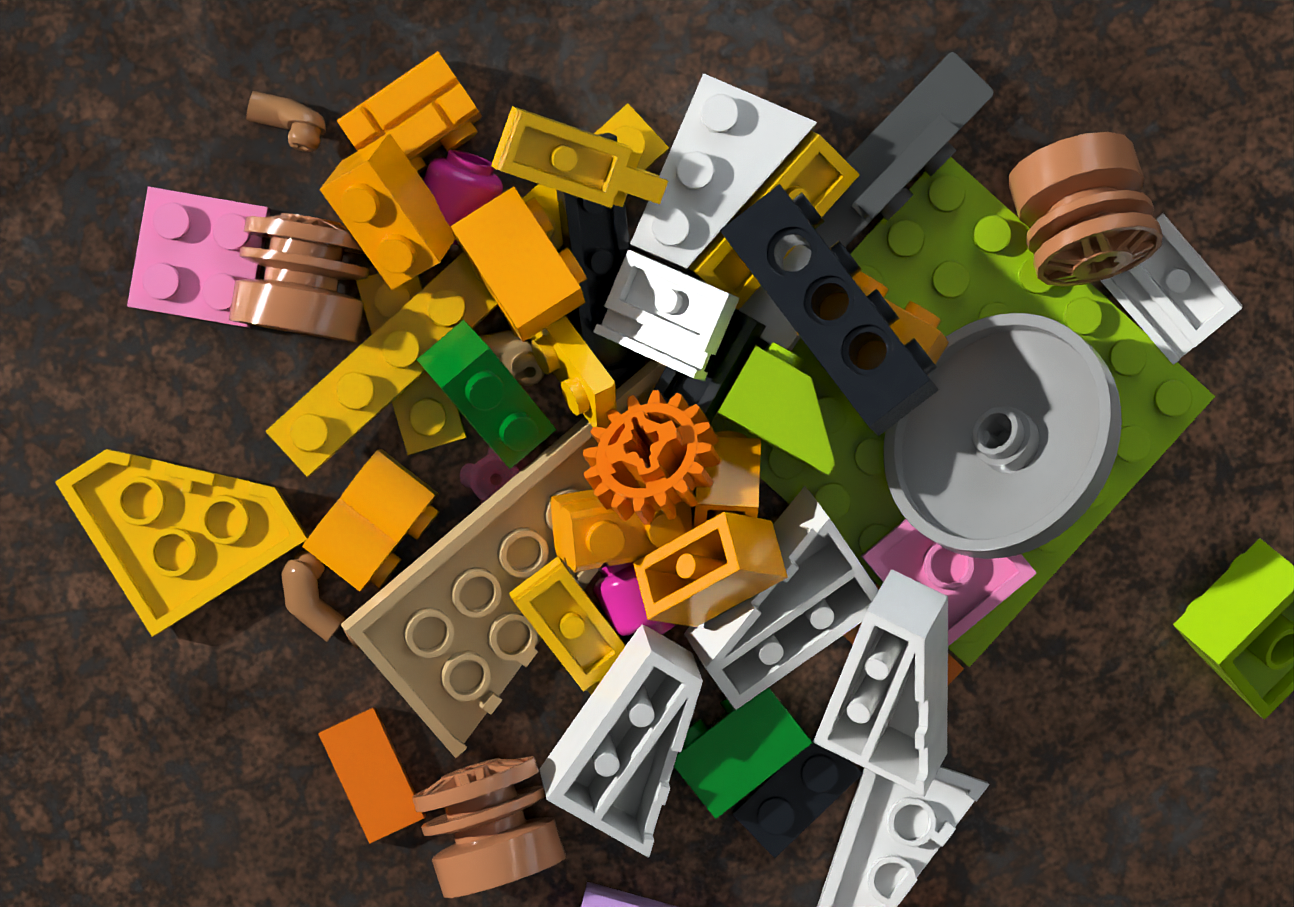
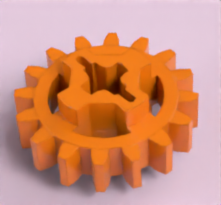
M653 390L647 404L641 405L637 398L632 395L628 397V410L620 414L613 408L609 410L607 416L611 424L607 429L593 427L590 431L598 446L583 450V457L591 466V468L584 472V477L593 488L594 495L606 510L613 508L623 521H627L635 512L644 525L651 524L655 511L662 510L669 520L676 517L675 504L680 501L694 507L698 503L695 495L692 493L695 487L711 488L714 483L705 468L719 465L721 460L713 448L719 442V438L701 408L697 404L690 407L682 394L676 393L667 403L659 390Z

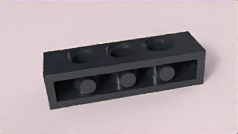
M779 184L723 227L720 232L868 427L880 436L938 391V388L928 377L937 366L915 338L905 345L901 342L890 327L900 318L877 289L867 296L852 277L862 269L839 240L831 247H828L815 229L825 221L806 196L801 192L794 199H791ZM797 245L810 246L811 258L804 268L793 272L784 270L783 260L788 250ZM838 292L848 295V308L841 317L835 320L821 319L820 306L827 296ZM871 341L885 343L887 349L886 357L878 367L870 370L858 368L857 354L863 345Z

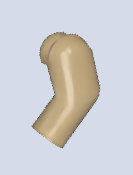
M510 330L479 336L491 348L519 384L532 386L543 378L545 373L537 364L532 352L531 343L527 340L522 342Z

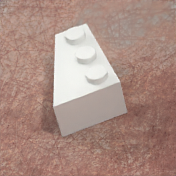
M703 73L659 175L660 178L668 180L661 203L657 204L648 201L631 240V249L687 273L689 266L806 135L814 130L817 122Z
M804 486L773 524L788 578L697 627L690 626L684 633L705 669L736 710L860 624L879 591L829 516L806 486Z
M891 569L866 611L813 743L925 797L947 755L948 596Z
M642 624L539 769L548 801L648 858L653 847V833L661 806L666 804L670 791L669 780L678 752L682 751L703 682L694 656L690 651Z

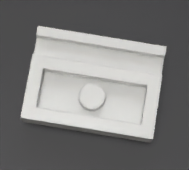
M1162 213L1156 218L1163 234L1162 246L1149 259L1136 267L1100 281L1174 365L1181 357L1240 311L1243 305Z
M628 250L604 307L608 308L601 325L596 324L594 333L692 378L705 381L708 373L704 370L711 354L716 355L739 297L644 255Z

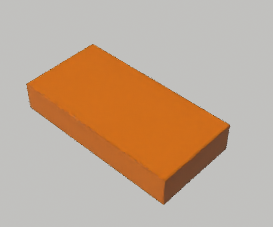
M376 706L318 733L369 844L426 817L425 812H416L412 796L416 794Z

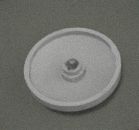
M1027 313L999 314L969 323L946 337L949 343L936 363L937 368L928 376L938 388V391L887 429L884 438L885 475L889 490L902 515L921 534L943 548L960 555L983 559L1005 558L1031 551L1048 543L1071 527L1087 511L1105 485L1117 456L1122 425L1119 393L1114 378L1102 357L1089 343L1067 326L1044 316Z

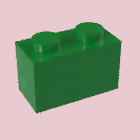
M464 320L416 359L509 469L557 430L491 348Z
M770 687L737 710L725 697L720 702L725 712L707 726L701 718L689 725L682 751L678 752L674 767L715 819L812 744L810 737Z

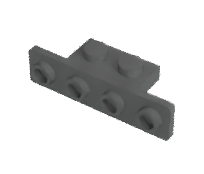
M949 53L846 159L860 175L824 214L822 218L825 222L815 229L828 247H831L838 240L846 247L878 213L888 221L914 195L906 187L910 180L921 169L931 177L957 151L948 141L993 96L994 92L956 53ZM804 245L805 247L811 250L810 246Z

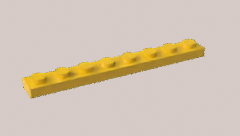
M628 103L594 133L596 135L603 133L616 135L617 142L631 147L633 151L642 154L637 167L646 171L669 149L664 141ZM538 184L522 199L524 202H527L534 197L541 205L554 228L546 233V235L558 252L563 247L557 191L556 189ZM464 252L265 431L307 478L315 473L426 372L416 359L462 320L473 329L498 306Z

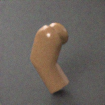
M252 91L247 109V121L290 130L288 133V143L292 148L303 152L317 150L321 142L320 135L326 133V123L322 115L293 99Z
M300 551L294 560L289 559L285 563L281 573L285 605L293 616L328 642L346 618L319 597L317 579L321 577L325 570L324 563L310 552Z

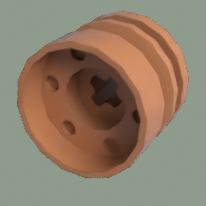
M1112 132L1085 133L1059 140L1027 156L1009 174V188L1019 220L1026 226L1031 227L1027 231L1026 243L1029 251L1034 254L1033 265L1036 275L1045 284L1065 287L1085 285L1108 279L1136 267L1149 259L1162 246L1163 234L1159 222L1153 217L1154 206L1152 200L1143 192H1140L1143 188L1144 176L1133 143L1125 135Z
M289 213L267 217L246 216L243 232L271 240L269 249L241 247L240 257L264 266L266 270L264 279H242L235 281L229 320L281 331L357 342L364 303L337 291L339 280L368 279L369 269L342 262L344 252L365 254L347 227L335 221Z
M534 756L519 759L495 758L470 765L442 776L432 786L412 796L416 812L445 808L446 814L422 825L421 828L424 836H441L453 833L455 844L443 849L432 858L444 898L466 896L514 882L554 866L566 858L554 817L526 820L523 813L524 809L546 797L543 785L516 790L514 785L539 772Z

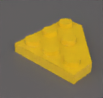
M112 449L104 450L55 481L152 637L163 632L298 547L309 537L278 487Z

